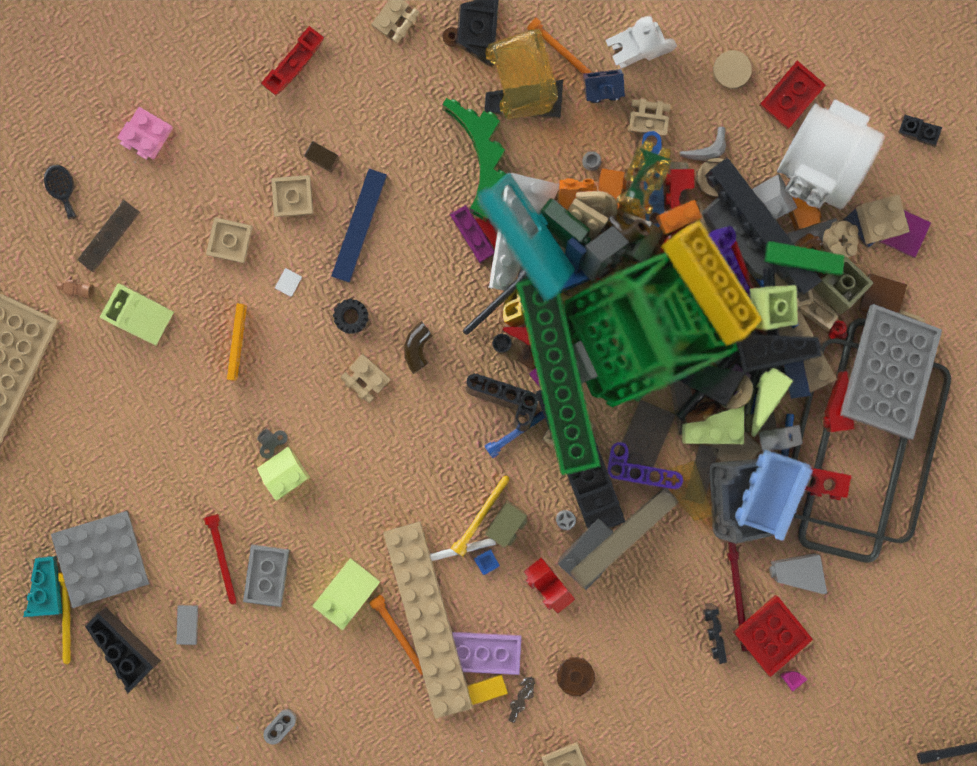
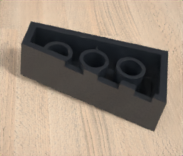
M746 335L743 339L737 341L743 372L823 357L819 337Z
M108 608L98 612L85 626L98 648H101L104 652L107 662H110L116 671L115 675L123 682L127 694L161 661Z

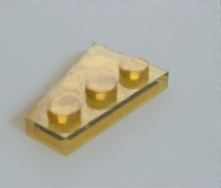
M695 460L665 469L676 471L682 475V485L677 489H671V491L693 521L713 516ZM663 472L664 481H670L672 482V485H674L675 482H679V479L676 478L675 474H673V477L670 478L665 477L667 473Z

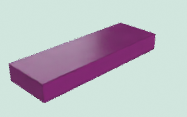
M467 205L450 214L479 263L494 255V249L472 213H470Z

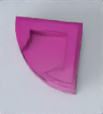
M786 671L780 674L792 691L808 680L796 671Z

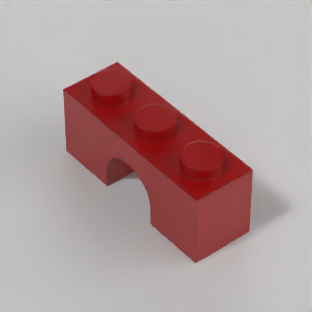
M671 169L669 174H666L665 184L666 186L669 185V193H666L665 201L666 205H669V210L681 206L679 195L683 190L694 189V169Z

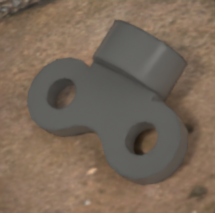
M267 428L264 429L257 437V440L262 444L260 455L263 458L272 457L275 447L286 443L287 434L283 430H278L273 434ZM279 435L283 436L281 440H278ZM269 449L270 451L266 454L264 450Z

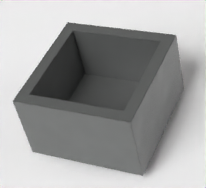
M612 226L585 246L586 254L581 271L592 282L598 277L600 279L603 278L610 268L615 269L622 262L620 259L627 252L625 249L629 242Z

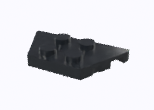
M474 0L463 3L459 6L456 44L487 66L492 67L494 66L499 0Z

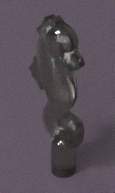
M525 677L519 683L520 686L524 687L518 693V700H513L510 703L512 711L508 721L515 723L519 712L525 708V699L529 700L534 697V677Z

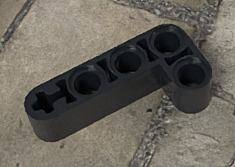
M474 373L468 376L465 386L468 394L516 410L515 428L519 431L529 429L539 401L535 393ZM495 388L497 393L491 394L488 389ZM513 394L515 399L509 400L506 395ZM530 400L534 405L527 406L524 401ZM524 417L528 422L523 424L518 419Z

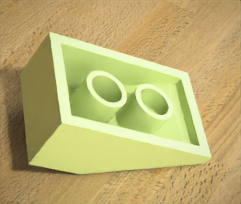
M772 368L769 373L765 371L757 385L759 390L755 401L751 433L753 437L757 435L793 381L775 368Z
M350 558L312 607L343 630L380 581Z

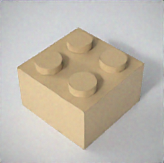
M899 194L856 207L866 244L910 232Z

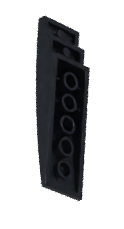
M539 390L535 393L538 396L540 407L549 428L542 393ZM594 438L600 466L566 475L587 529L598 518L609 528L624 523L625 518Z

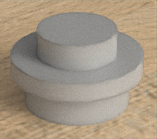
M587 152L583 156L582 164L589 171L597 170L601 165V157L596 152Z

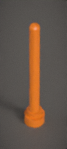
M537 17L527 26L526 29L531 34L540 35L582 74L593 73L544 30L542 22Z
M382 594L376 596L368 603L372 609L379 611L418 672L423 676L418 656L385 608L384 597Z

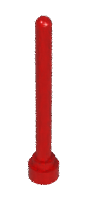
M214 514L203 519L205 525L211 530L229 603L234 605L237 600L218 530L220 518L219 514Z

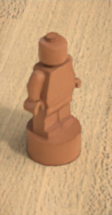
M77 279L66 280L65 283L58 282L56 284L57 289L63 290L71 298H75L74 295L76 294L82 298L91 299L94 295L93 284H76Z

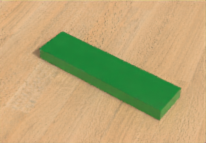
M769 241L767 243L765 262L841 276L843 274L845 255Z

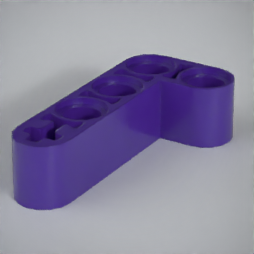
M727 226L711 231L708 234L751 300L748 284L730 248L736 241L734 228Z
M618 442L611 447L607 470L612 478L677 489L682 485L683 477L676 471L627 463L628 448L624 443ZM618 445L623 446L625 449V453L621 457L614 454V448ZM615 464L620 465L622 468L621 473L617 476L611 473V467ZM633 468H638L641 472L640 477L637 479H633L630 476V471ZM653 471H657L660 475L657 482H651L649 479V475ZM663 472L667 473L665 477L670 478L675 474L679 482H675L672 485V482L665 480V484H661L664 479Z

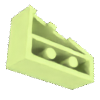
M744 406L713 414L705 421L682 424V443L744 444Z

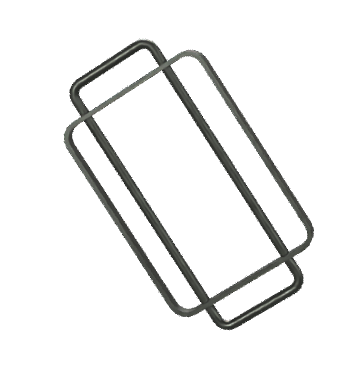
M858 318L850 323L845 340L829 339L820 345L823 354L825 348L831 343L844 345L837 375L838 372L846 371L851 347L859 348V344L853 343L856 328L865 325V318ZM933 363L932 366L942 372L944 380L906 534L901 538L884 536L908 439L900 437L877 534L810 518L815 496L810 495L811 491H808L803 514H794L793 516L794 518L801 519L798 539L803 547L870 563L878 558L883 540L904 543L912 538L951 384V375L945 366L938 363ZM814 391L810 393V396H806L800 421L802 439ZM823 428L814 465L816 469H822L831 433L827 432L825 428ZM801 445L794 446L791 459L798 460ZM813 522L874 537L873 551L870 555H863L808 541L806 539L808 523Z

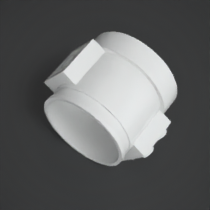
M837 100L833 101L828 110L814 103L777 169L778 173H782L790 179L785 191L789 192L792 197L806 201L812 207L820 208L825 201L840 210L843 209L872 163L882 143L884 134L866 125L870 117Z

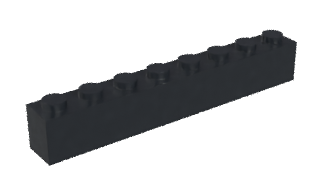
M728 157L707 172L705 177L708 185L716 190L719 199L726 203L731 215L738 219L744 232L751 236L754 245L761 249L765 258L769 241L795 246ZM769 263L774 266L779 278L784 280L788 286H796L797 298H800L822 282L815 271Z

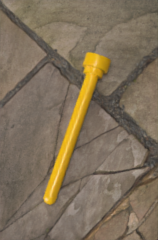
M508 476L502 477L462 539L458 540L457 543L454 542L450 548L463 557L467 552L466 548L468 547L467 543L510 480Z
M60 572L58 573V581L62 585L63 663L69 664L71 661L70 597L63 574Z

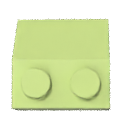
M771 286L750 289L751 302L763 319L755 328L773 329L798 325L796 286Z
M289 446L257 468L266 488L276 501L311 478Z

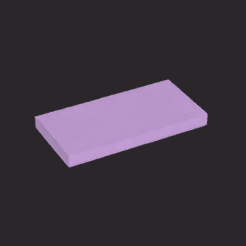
M452 632L463 672L519 675L521 635Z

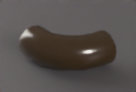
M621 214L609 217L605 223L607 230L614 226L629 242L628 244H635L650 234V227L645 221L637 219L632 224H627Z
M422 321L408 333L404 344V358L412 374L428 364L423 355V347L426 341L433 336Z

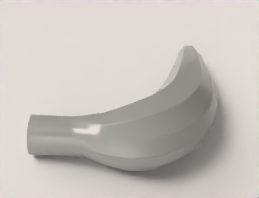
M718 127L716 140L710 147L680 151V156L699 161L718 158L724 153L726 148V128Z

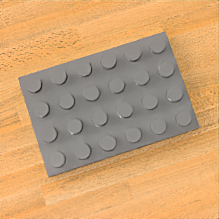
M870 305L840 415L909 440L914 439L942 329L880 306Z

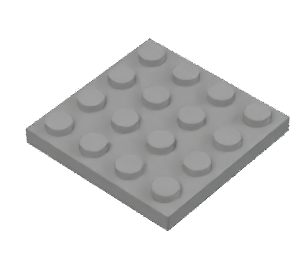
M128 511L51 534L73 608L150 584Z

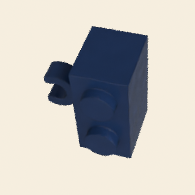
M621 69L583 74L586 101L598 103L602 99L615 101L619 100L620 97H625L624 75Z

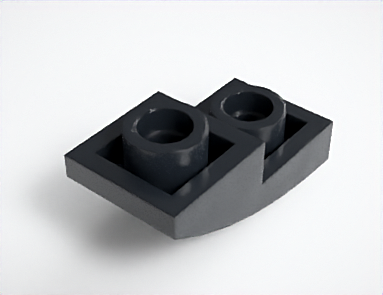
M904 115L898 134L936 147L942 127L926 123L923 119Z

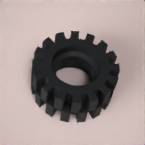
M345 299L337 304L338 306L334 309L333 318L338 329L348 334H356L367 326L369 314L367 308L361 302ZM349 309H354L358 313V320L353 324H348L344 320V313Z

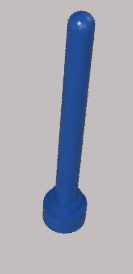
M542 411L533 417L529 429L545 418ZM515 429L499 441L489 442L484 447L493 459L499 455L498 452L501 451L502 447L525 431Z

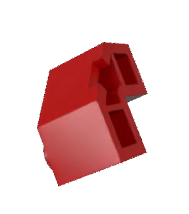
M542 557L523 571L528 577L526 582L532 589L536 587L545 598L543 603L549 610L553 608L558 614L576 600Z

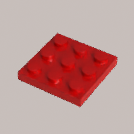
M777 595L773 596L733 631V634L769 677H772L813 640Z

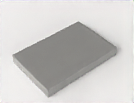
M251 545L243 602L282 607L290 549Z

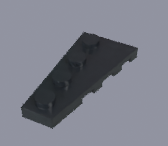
M563 79L532 86L527 85L520 88L486 92L484 111L502 115L560 119Z

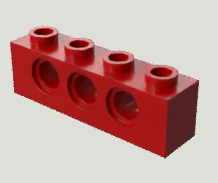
M811 468L812 473L810 476L813 482L804 489L811 491L810 495L822 497V494L830 495L829 499L841 501V497L848 498L852 475ZM830 479L832 482V486L830 489L826 490L824 488V482Z

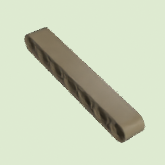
M664 487L576 565L570 571L572 576L582 587L587 586L679 501L668 488Z

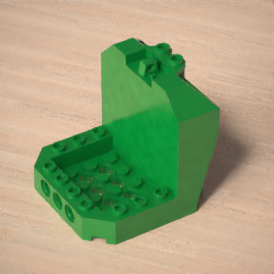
M667 253L615 274L563 301L571 343L573 345L580 341L582 342L597 374V377L586 381V385L592 396L597 399L603 398L610 407H615L661 388L738 350L735 342L729 345L725 344ZM605 320L608 322L609 328L606 326ZM613 338L616 339L617 345H615ZM622 356L625 358L626 363L622 361ZM609 362L612 364L613 369L610 368Z

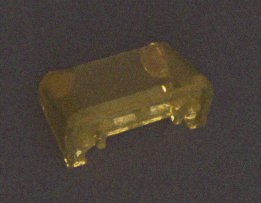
M540 29L529 30L490 43L488 48H486V58L491 63H496L504 92L503 99L500 101V110L504 113L505 119L549 113L557 100V88Z

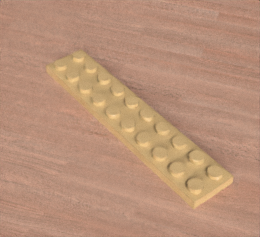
M421 521L385 531L383 534L435 719L470 710L473 708Z

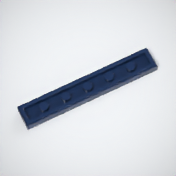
M368 169L331 277L350 283L387 174Z

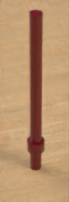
M728 541L729 552H727V556L731 565L739 627L745 622L738 566L739 551L736 550V543ZM741 644V651L746 652V648Z

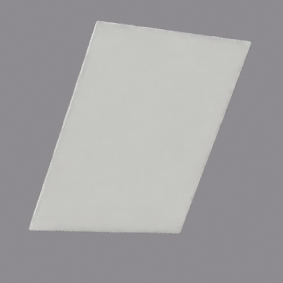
M285 268L275 289L292 297L302 276Z

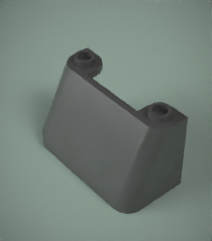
M758 459L724 461L711 464L712 527L717 538L737 544L774 536V534L745 524L739 526L737 518H735L738 507H742L744 502L742 501L745 490H749L751 485L749 483L750 477L753 472L756 473L758 468Z

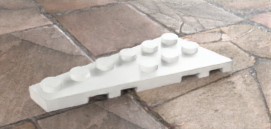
M511 173L538 215H540V210L550 198H555L559 190V184ZM508 185L504 190L503 198L528 235L533 238L538 232V228ZM498 232L489 288L505 291L515 281L521 264Z

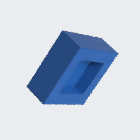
M491 549L474 558L483 575L500 566Z

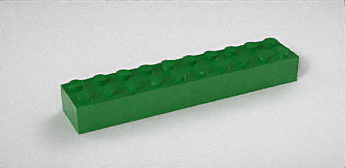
M531 280L516 283L560 473L565 475L599 467L600 463L560 291L551 298L544 300Z

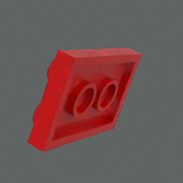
M797 60L759 106L788 130L823 90L826 84Z

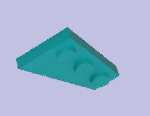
M57 556L35 558L31 576V590L27 596L28 604L23 617L61 614L62 604L58 581Z

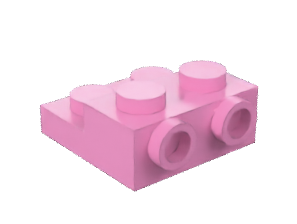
M138 107L130 122H126L117 138L121 140L120 144L130 150L133 147L138 150L137 155L146 160L148 157L154 160L173 127Z

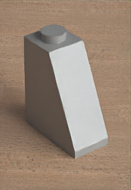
M814 553L771 561L772 566L769 567L770 576L778 583L827 594L821 556Z

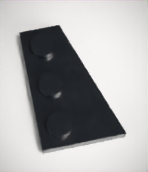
M704 366L678 379V381L726 407L746 373Z

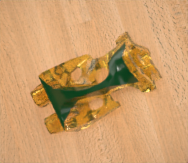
M647 140L644 141L641 148L637 147L626 174L625 181H633L630 188L616 199L617 203L622 206L623 212L633 214L641 219L644 213L652 214L653 206L648 203L650 196L654 190H660L672 162L670 159L671 149L662 147L659 155L652 152L654 144ZM639 167L640 171L636 176L633 175L634 169ZM655 173L660 174V178L658 180H655L653 178ZM645 181L648 184L646 190L641 189L640 182Z

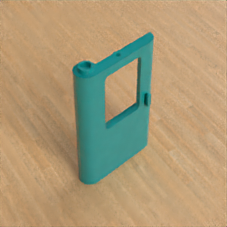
M508 173L490 190L486 188L478 194L480 198L477 201L544 300H547L562 289L575 268L547 228V221L543 215H538L512 174ZM508 185L538 228V232L533 238L528 235L501 194Z

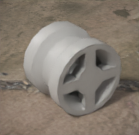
M562 510L557 514L556 522L561 529L570 530L575 526L576 518L571 511Z

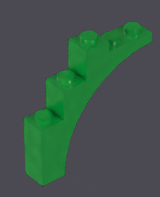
M446 98L442 104V110L452 116L465 129L478 156L480 169L479 186L470 207V213L486 222L489 217L477 201L480 198L478 194L486 188L490 190L506 175L502 170H495L504 155L505 149H503L499 142L490 141L499 127L500 120L492 112L487 113L483 111L479 117L474 110H466L461 107V104L455 99L449 100Z

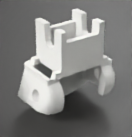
M651 16L641 18L634 27H629L627 30L606 40L608 47L612 46L613 50L623 47L621 52L612 56L615 64L620 65L621 69L643 58L651 60L667 54L677 46L675 40L664 38L658 23L653 22Z

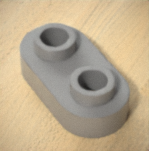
M289 709L282 710L264 730V740L272 745L279 743L295 725L297 720L296 714ZM284 716H289L290 721L286 722ZM275 730L277 732V736H273L271 734V731Z

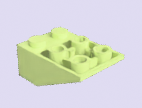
M118 283L100 318L145 341L157 345L174 311Z

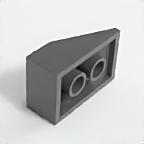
M598 518L559 557L558 565L577 582L570 571L614 531ZM600 573L592 582H590L587 586L583 588L587 590L602 575V573Z

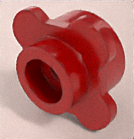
M840 320L835 321L829 330V338L845 339L848 335L846 333V323Z

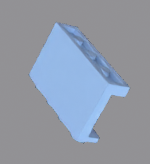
M764 450L763 455L760 454L758 457V468L756 473L753 472L750 477L749 483L751 485L749 490H745L742 501L744 502L742 507H738L735 518H737L739 526L745 524L774 534L776 539L783 541L810 478L812 469L809 464Z

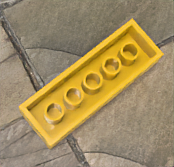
M700 221L682 229L663 245L667 255L726 345L743 339L763 320Z

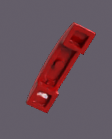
M308 26L297 39L298 43L276 69H272L261 82V85L277 96L309 62L323 42L324 37Z

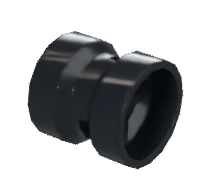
M498 334L494 337L492 344L496 352L506 353L511 348L512 342L508 335Z

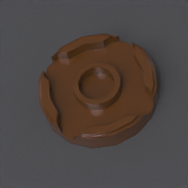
M571 657L559 665L557 682L566 694L581 696L593 687L595 673L587 660L580 657Z

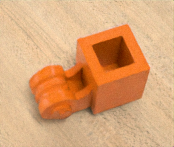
M571 178L559 180L558 203L568 210L576 198L577 192L597 191L594 180L584 179L583 182Z

